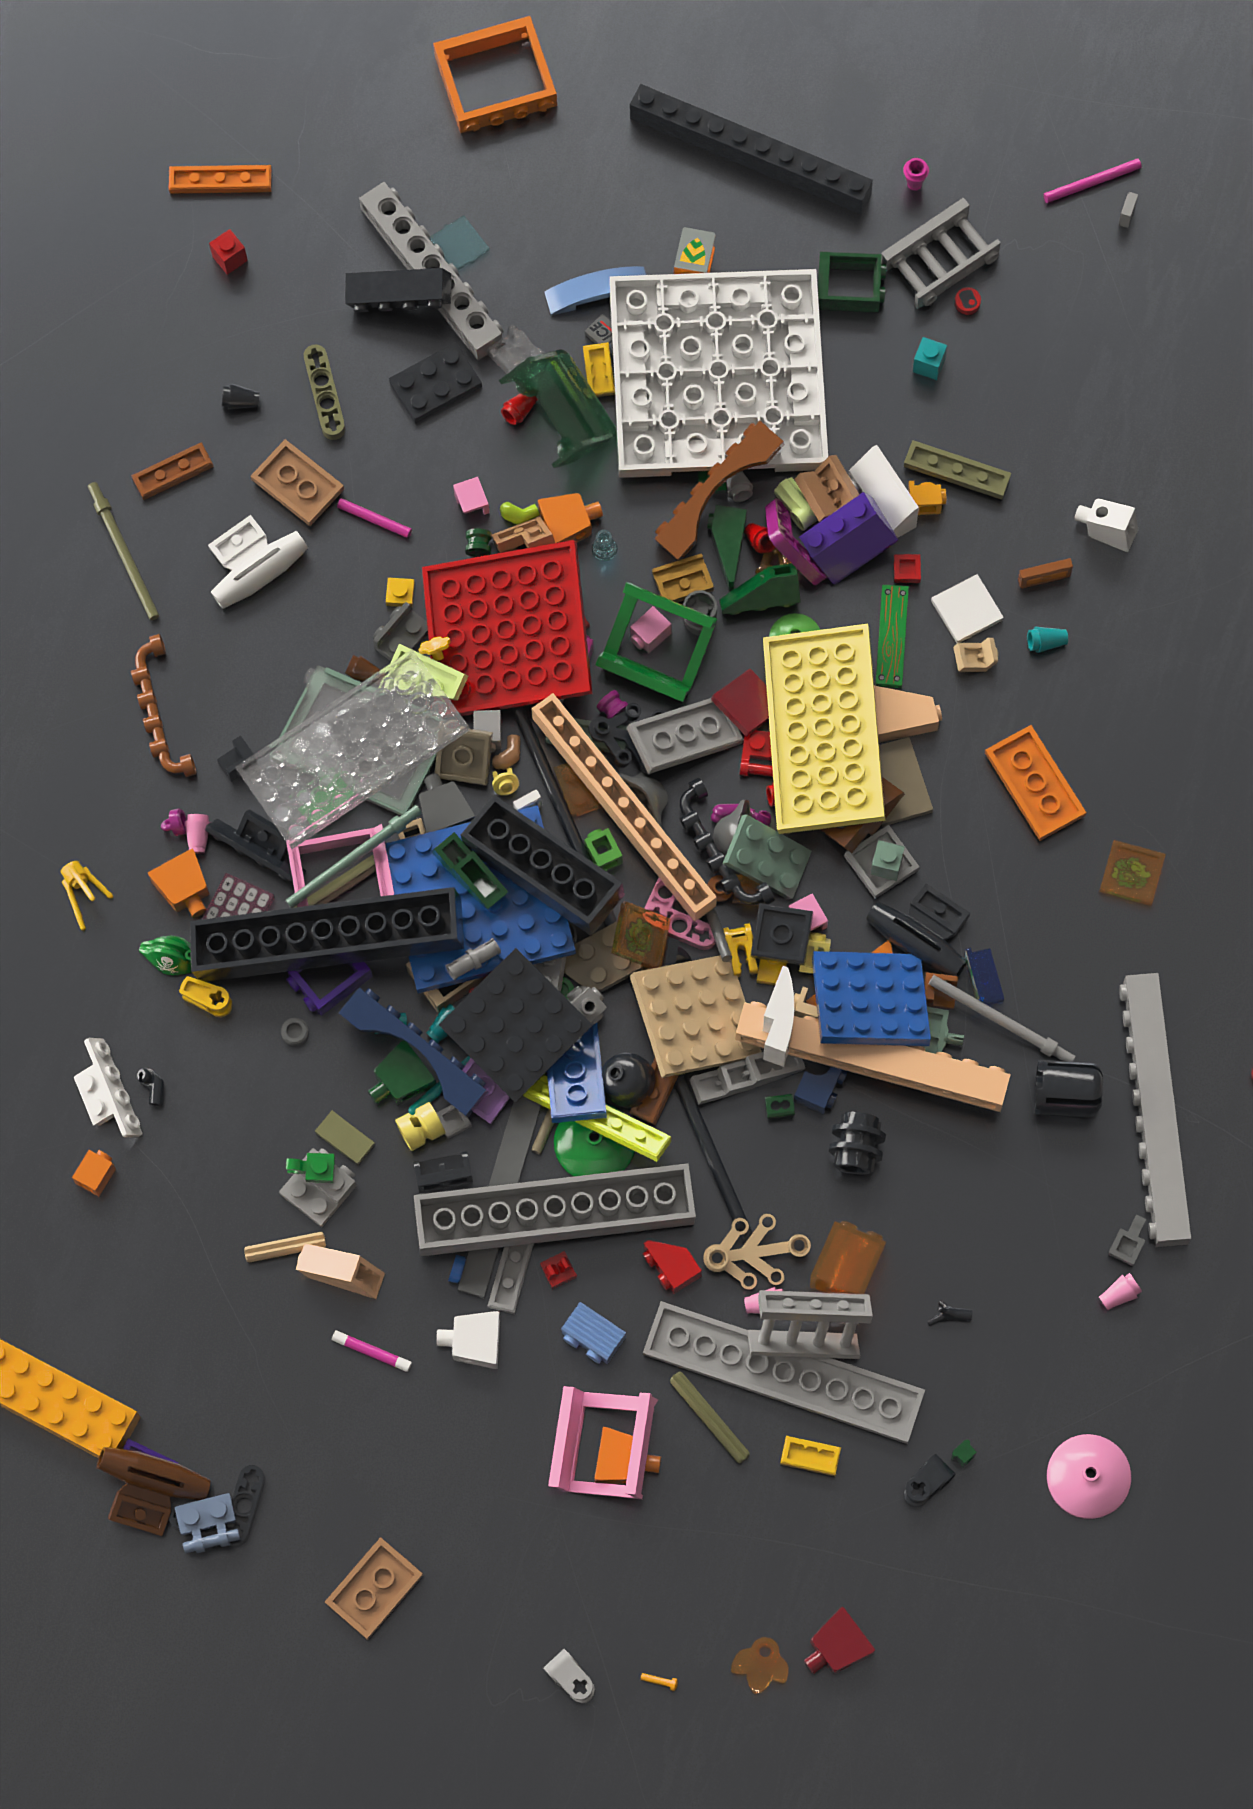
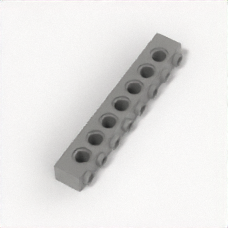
M383 182L359 197L361 210L407 270L437 267L451 273V286L453 287L451 290V304H442V308L438 310L474 357L480 360L503 344L502 334L504 333L501 325L497 320L492 321L488 316L489 311L482 301L477 302L473 297L474 292L471 286L459 279V272L452 263L448 264L444 259L445 255L438 244H432L426 228L423 225L418 226L412 210L408 206L404 208L400 202L401 198L398 192L393 187L390 189ZM389 210L394 211L392 215L384 214L386 211ZM402 229L409 230L406 234L398 233ZM416 248L424 249L420 253L413 252ZM460 305L468 306L465 310L457 309ZM474 324L483 325L480 329L471 328Z

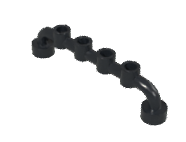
M700 778L689 782V789L680 798L679 806L684 815L680 817V822L686 832L692 829L697 837L693 838V842L700 853L705 850L707 851L710 858L706 862L711 872L715 874L719 871L724 878L719 881L726 895L733 893L740 902L747 905L758 903L771 904L774 902L775 897L766 882L755 887L756 893L748 894L741 887L738 877L728 866L722 864L725 859L724 855L719 852L712 836L705 830L698 814L690 806V801L693 798L700 801L708 797L706 787Z

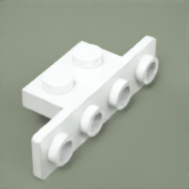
M102 1038L86 1039L84 1042L93 1065L76 1075L74 1079L93 1126H100L115 1116L123 1137H140L142 1131L139 1119L134 1114L130 1104V1097L123 1087L119 1070L114 1065L108 1044Z

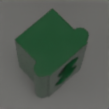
M792 1094L765 1097L767 1119L795 1115ZM783 1104L789 1105V1108L783 1109L780 1106H782ZM778 1105L780 1109L776 1111L771 1106Z
M964 1440L953 1450L951 1460H956L962 1468L977 1453L970 1445V1440Z

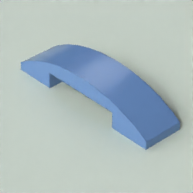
M632 266L601 270L570 279L546 290L545 296L551 316L576 310V305L610 297V276L646 275L644 267Z

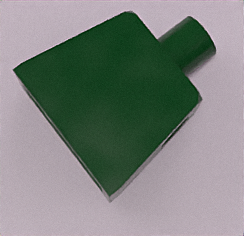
M403 1040L374 1069L379 1083L368 1090V1093L376 1104L390 1095L397 1105H401L430 1090L436 1084V1080L410 1045Z

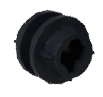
M854 1111L841 1114L840 1124H835L832 1128V1134L840 1138V1142H833L829 1146V1152L834 1155L833 1164H836L838 1170L847 1173L864 1175L873 1172L875 1162L882 1161L883 1152L874 1148L875 1144L884 1143L886 1139V1134L881 1131L879 1118L868 1113Z

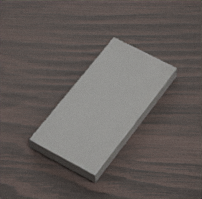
M711 698L646 718L627 726L628 733L648 774L740 745L744 741L739 729L711 701Z

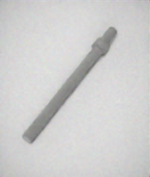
M935 975L930 979L929 985L1041 1048L1040 1052L1049 1057L1053 1055L1062 1061L1073 1062L1075 1055L1057 1046L1058 1042L1049 1037L1047 1039L1043 1038Z

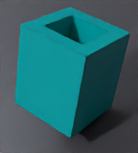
M922 337L914 358L913 372L937 380L946 358L947 345Z

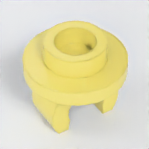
M510 767L507 768L506 773L498 775L497 771L493 772L494 780L492 786L497 794L509 795L519 787L518 777L513 774Z

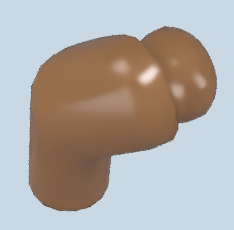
M507 736V749L499 755H495L492 759L494 768L505 770L518 762L520 758V736Z

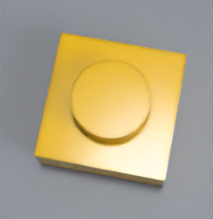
M388 578L386 606L402 607L407 602L413 608L414 579Z

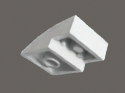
M785 966L782 967L766 1008L762 1031L769 1033L764 1045L763 1060L784 1067L789 1052L794 1018L793 985L789 969Z

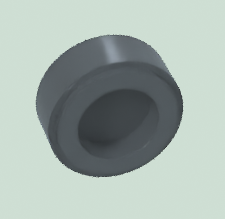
M290 1018L283 1023L281 1035L288 1045L300 1046L308 1039L309 1030L307 1024L302 1019Z

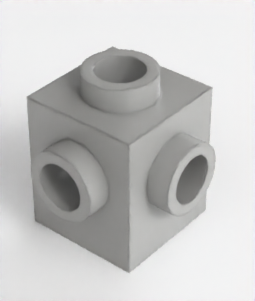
M577 986L567 995L568 1000L593 1025L603 1017L602 1012L607 1007L602 1002L604 1000L603 995L595 987L591 989L586 986ZM589 1002L591 1006L585 1010V1004Z

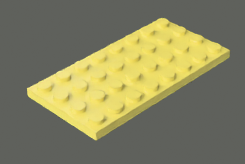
M868 624L764 637L778 833L784 834L886 821Z

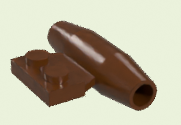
M103 1447L97 1462V1469L126 1483L117 1491L108 1519L160 1536L163 1535L171 1513L170 1497L203 1500L206 1498L210 1488V1479L181 1464L139 1451Z

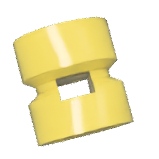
M429 1102L417 1108L414 1115L407 1113L395 1120L411 1151L425 1145L427 1138L434 1140L445 1134V1130Z

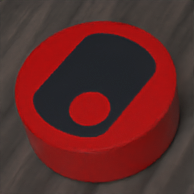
M970 287L959 290L955 297L956 309L965 315H971L978 311L981 304L979 292Z

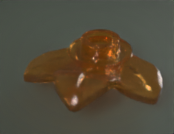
M762 1637L757 1639L751 1648L742 1649L737 1653L732 1662L731 1672L734 1674H747L750 1689L754 1694H758L770 1685L772 1679L779 1683H785L788 1676V1665L779 1656L777 1643L771 1638ZM762 1647L770 1649L771 1653L768 1657L760 1655L759 1651Z

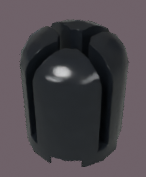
M1038 1060L1035 1114L1092 1117L1099 1112L1102 1107L1103 1074L1098 1065L1086 1062Z

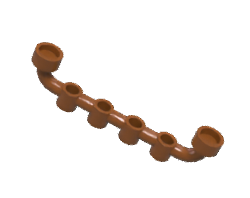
M160 634L150 636V642L143 645L137 651L135 656L136 669L131 670V675L135 686L141 685L143 692L137 694L140 708L142 710L147 708L149 717L143 718L146 732L148 734L153 732L155 741L149 743L152 756L154 758L159 757L163 768L168 772L175 774L184 772L185 776L189 777L197 774L191 754L181 756L180 763H174L170 759L162 720L157 708V700L146 665L148 654L153 652L155 657L166 654L163 639Z

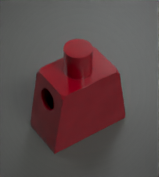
M841 1607L812 1637L810 1643L816 1651L807 1657L804 1662L813 1674L826 1665L833 1674H837L875 1654L876 1650L845 1608Z

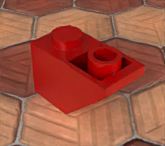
M650 1240L644 1243L645 1252L642 1253L643 1257L650 1267L656 1266L660 1272V1275L657 1277L665 1290L670 1288L676 1294L702 1277V1270L687 1248Z

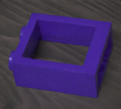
M365 962L350 963L349 966L355 973L321 1000L299 975V972L302 970L287 971L289 978L286 980L295 992L301 990L305 995L303 1001L311 1012L317 1010L322 1016L373 976Z

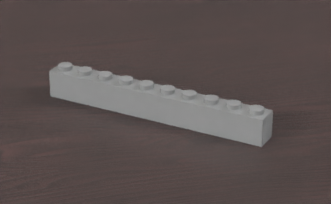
M1159 974L1127 975L1119 989L1121 1001L1126 1002V1011H1123L1124 1027H1129L1130 1037H1126L1127 1053H1132L1133 1063H1129L1130 1079H1135L1136 1089L1132 1090L1133 1105L1138 1106L1139 1116L1135 1117L1136 1130L1142 1134V1142L1139 1143L1140 1159H1145L1146 1169H1142V1181L1144 1186L1148 1185L1149 1196H1145L1146 1212H1151L1152 1223H1148L1150 1240L1154 1239L1155 1247L1188 1245L1191 1240Z

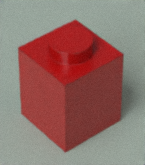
M230 229L209 243L212 257L227 275L248 261L245 247Z

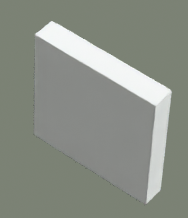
M978 574L931 598L932 604L957 644L1003 621L1004 618Z

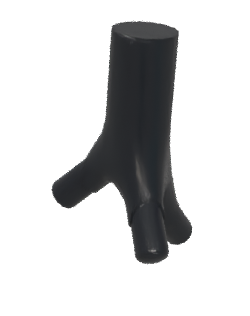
M940 1300L938 1304L941 1307H938L937 1310L941 1314L929 1320L928 1324L931 1326L936 1322L949 1319L971 1321L972 1310L954 1308Z

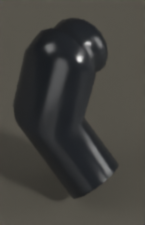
M140 1069L137 1072V1080L150 1091L149 1105L162 1106L164 1093L163 1079L152 1069Z

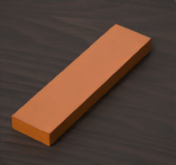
M271 165L169 167L170 194L271 192L272 188Z

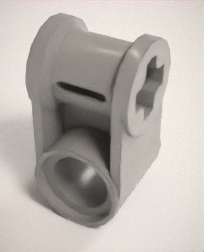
M565 1649L543 1668L576 1702L586 1703L593 1698L595 1693L594 1684ZM576 1684H586L587 1692L585 1694L581 1692L575 1694L577 1692Z

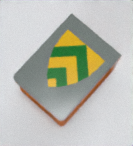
M684 227L675 260L674 274L710 273L715 251L713 246L715 233Z

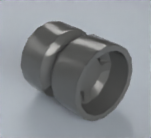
M698 590L690 593L685 598L684 606L717 619V601L709 592ZM683 618L684 625L689 632L695 635L701 634L702 625Z

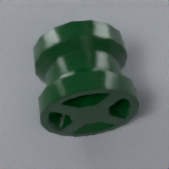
M474 528L466 531V539L468 540V544L465 547L466 555L471 557L491 555L489 542L492 539V533L489 530Z

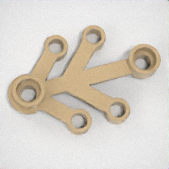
M763 1214L759 1219V1225L741 1249L730 1250L739 1235L745 1234L749 1228L748 1222L745 1219L737 1218L732 1222V1229L722 1243L713 1244L705 1250L703 1260L708 1269L714 1272L725 1270L739 1280L745 1289H753L757 1284V1278L752 1273H745L731 1261L745 1260L764 1274L771 1284L780 1285L784 1281V1273L778 1268L771 1267L759 1257L789 1252L795 1256L802 1257L810 1251L811 1243L806 1236L796 1234L787 1242L757 1246L768 1230H772L776 1225V1219L773 1215ZM765 1217L772 1218L773 1223L770 1227L763 1226L762 1221ZM738 1221L745 1223V1229L741 1232L735 1229V1224ZM802 1240L804 1248L799 1251L794 1248L795 1241ZM716 1252L722 1255V1261L719 1263L712 1261V1255ZM775 1271L781 1274V1279L778 1282L771 1280V1274ZM746 1276L753 1277L754 1283L751 1286H745L743 1280Z

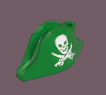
M169 935L141 943L139 952L162 973L167 975L192 973L191 944L184 938Z

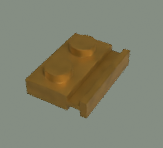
M702 553L652 569L660 596L674 602L685 600L694 591H714V586Z

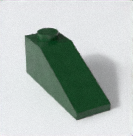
M716 505L714 514L709 513L707 529H712L711 539L728 590L732 591L735 588L747 521V509Z

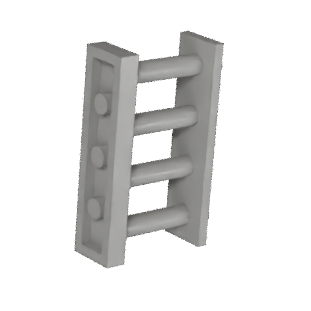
M964 198L881 253V264H886V272L892 267L898 268L918 292L915 295L914 302L916 309L923 305L929 306L937 299L939 294L985 263L991 264L999 256L1001 242L997 239L988 245L967 220L970 205ZM953 226H959L979 252L967 259L947 235V230ZM934 239L936 241L939 240L959 264L948 273L926 248L927 244ZM913 253L918 254L937 276L938 280L926 287L907 264L906 258Z
M760 1290L758 1304L760 1318L764 1319L761 1330H748L750 1355L859 1359L858 1337L854 1333L857 1323H871L873 1314L870 1296L868 1294ZM775 1320H791L789 1330L772 1331ZM819 1321L816 1332H800L802 1322ZM830 1322H846L843 1333H827Z

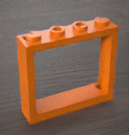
M530 16L433 43L435 58L460 133L471 130L475 132L481 127L500 125L506 120L524 118L530 113L537 111L545 112L547 111L546 109L557 106V93ZM528 38L546 90L464 113L447 61Z

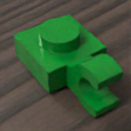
M307 1153L306 1161L287 1159V1173L306 1174V1182L334 1183L335 1154Z

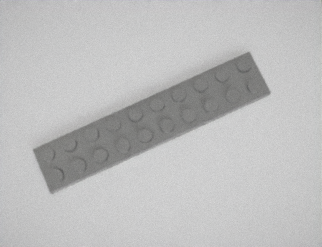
M662 1301L660 1302L643 1351L644 1356L908 1444L925 1392L924 1389L832 1358L750 1355L748 1330Z

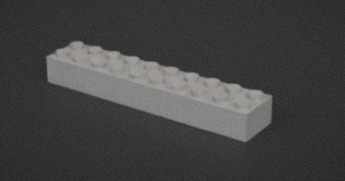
M689 1164L414 1195L420 1256L694 1225L696 1218Z

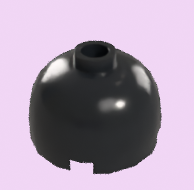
M628 1052L619 1053L608 1059L602 1067L604 1095L617 1106L624 1108L638 1107L643 1104L641 1101L647 1095L650 1097L653 1093L656 1083L655 1071L649 1062L640 1055Z

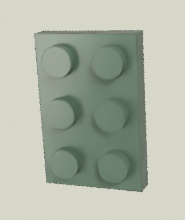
M742 815L722 864L758 884L766 882L771 891L789 900L794 897L812 851L783 834H779L774 829L751 816Z

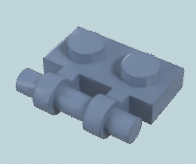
M230 1493L175 1507L180 1534L183 1536L192 1533L193 1540L183 1543L185 1554L194 1551L196 1553L205 1552V1548L217 1545L224 1547L230 1545L232 1541L240 1540L238 1529L227 1531L226 1524L237 1522ZM217 1527L218 1534L202 1537L201 1531Z

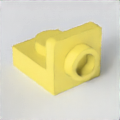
M810 933L805 965H800L799 972L813 973V951H830L831 939H827L825 934Z

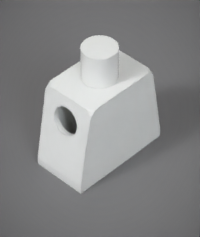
M1096 499L1092 509L1080 505L1075 514L1076 521L1087 524L1088 535L1091 538L1129 552L1138 532L1135 508Z
M494 1311L454 1317V1330H437V1346L453 1347L452 1356L455 1361L498 1369L500 1313Z

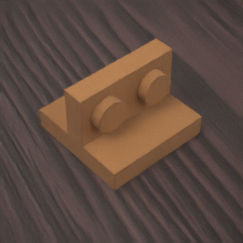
M837 455L829 456L815 471L800 473L794 479L819 522L859 495Z

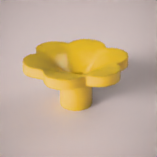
M435 637L430 641L421 643V648L418 650L420 654H432L433 659L439 661L444 658L442 650L447 649L451 641L449 637Z

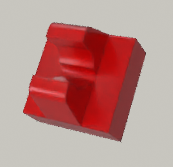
M565 1251L540 1263L552 1289L577 1278V1274Z

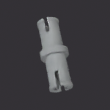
M491 938L474 950L471 948L466 950L465 955L445 966L451 978L456 980L459 976L473 968L475 970L479 969L482 963L501 954V950L496 941Z

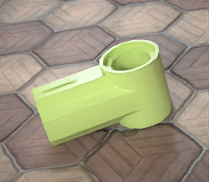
M792 477L786 478L779 483L774 490V494L790 511V516L798 528L804 531L817 522L818 519Z

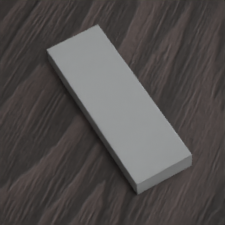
M534 1243L504 1247L488 1302V1308L515 1315Z

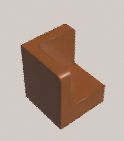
M926 972L924 987L927 1006L954 1009L955 999L928 983L932 976L935 975L957 988L958 976Z

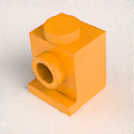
M909 481L908 492L919 507L918 515L941 514L942 505L946 504V489H941V484L935 485L932 482L914 485V481Z

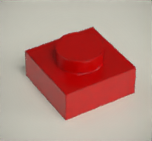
M894 554V583H920V554Z

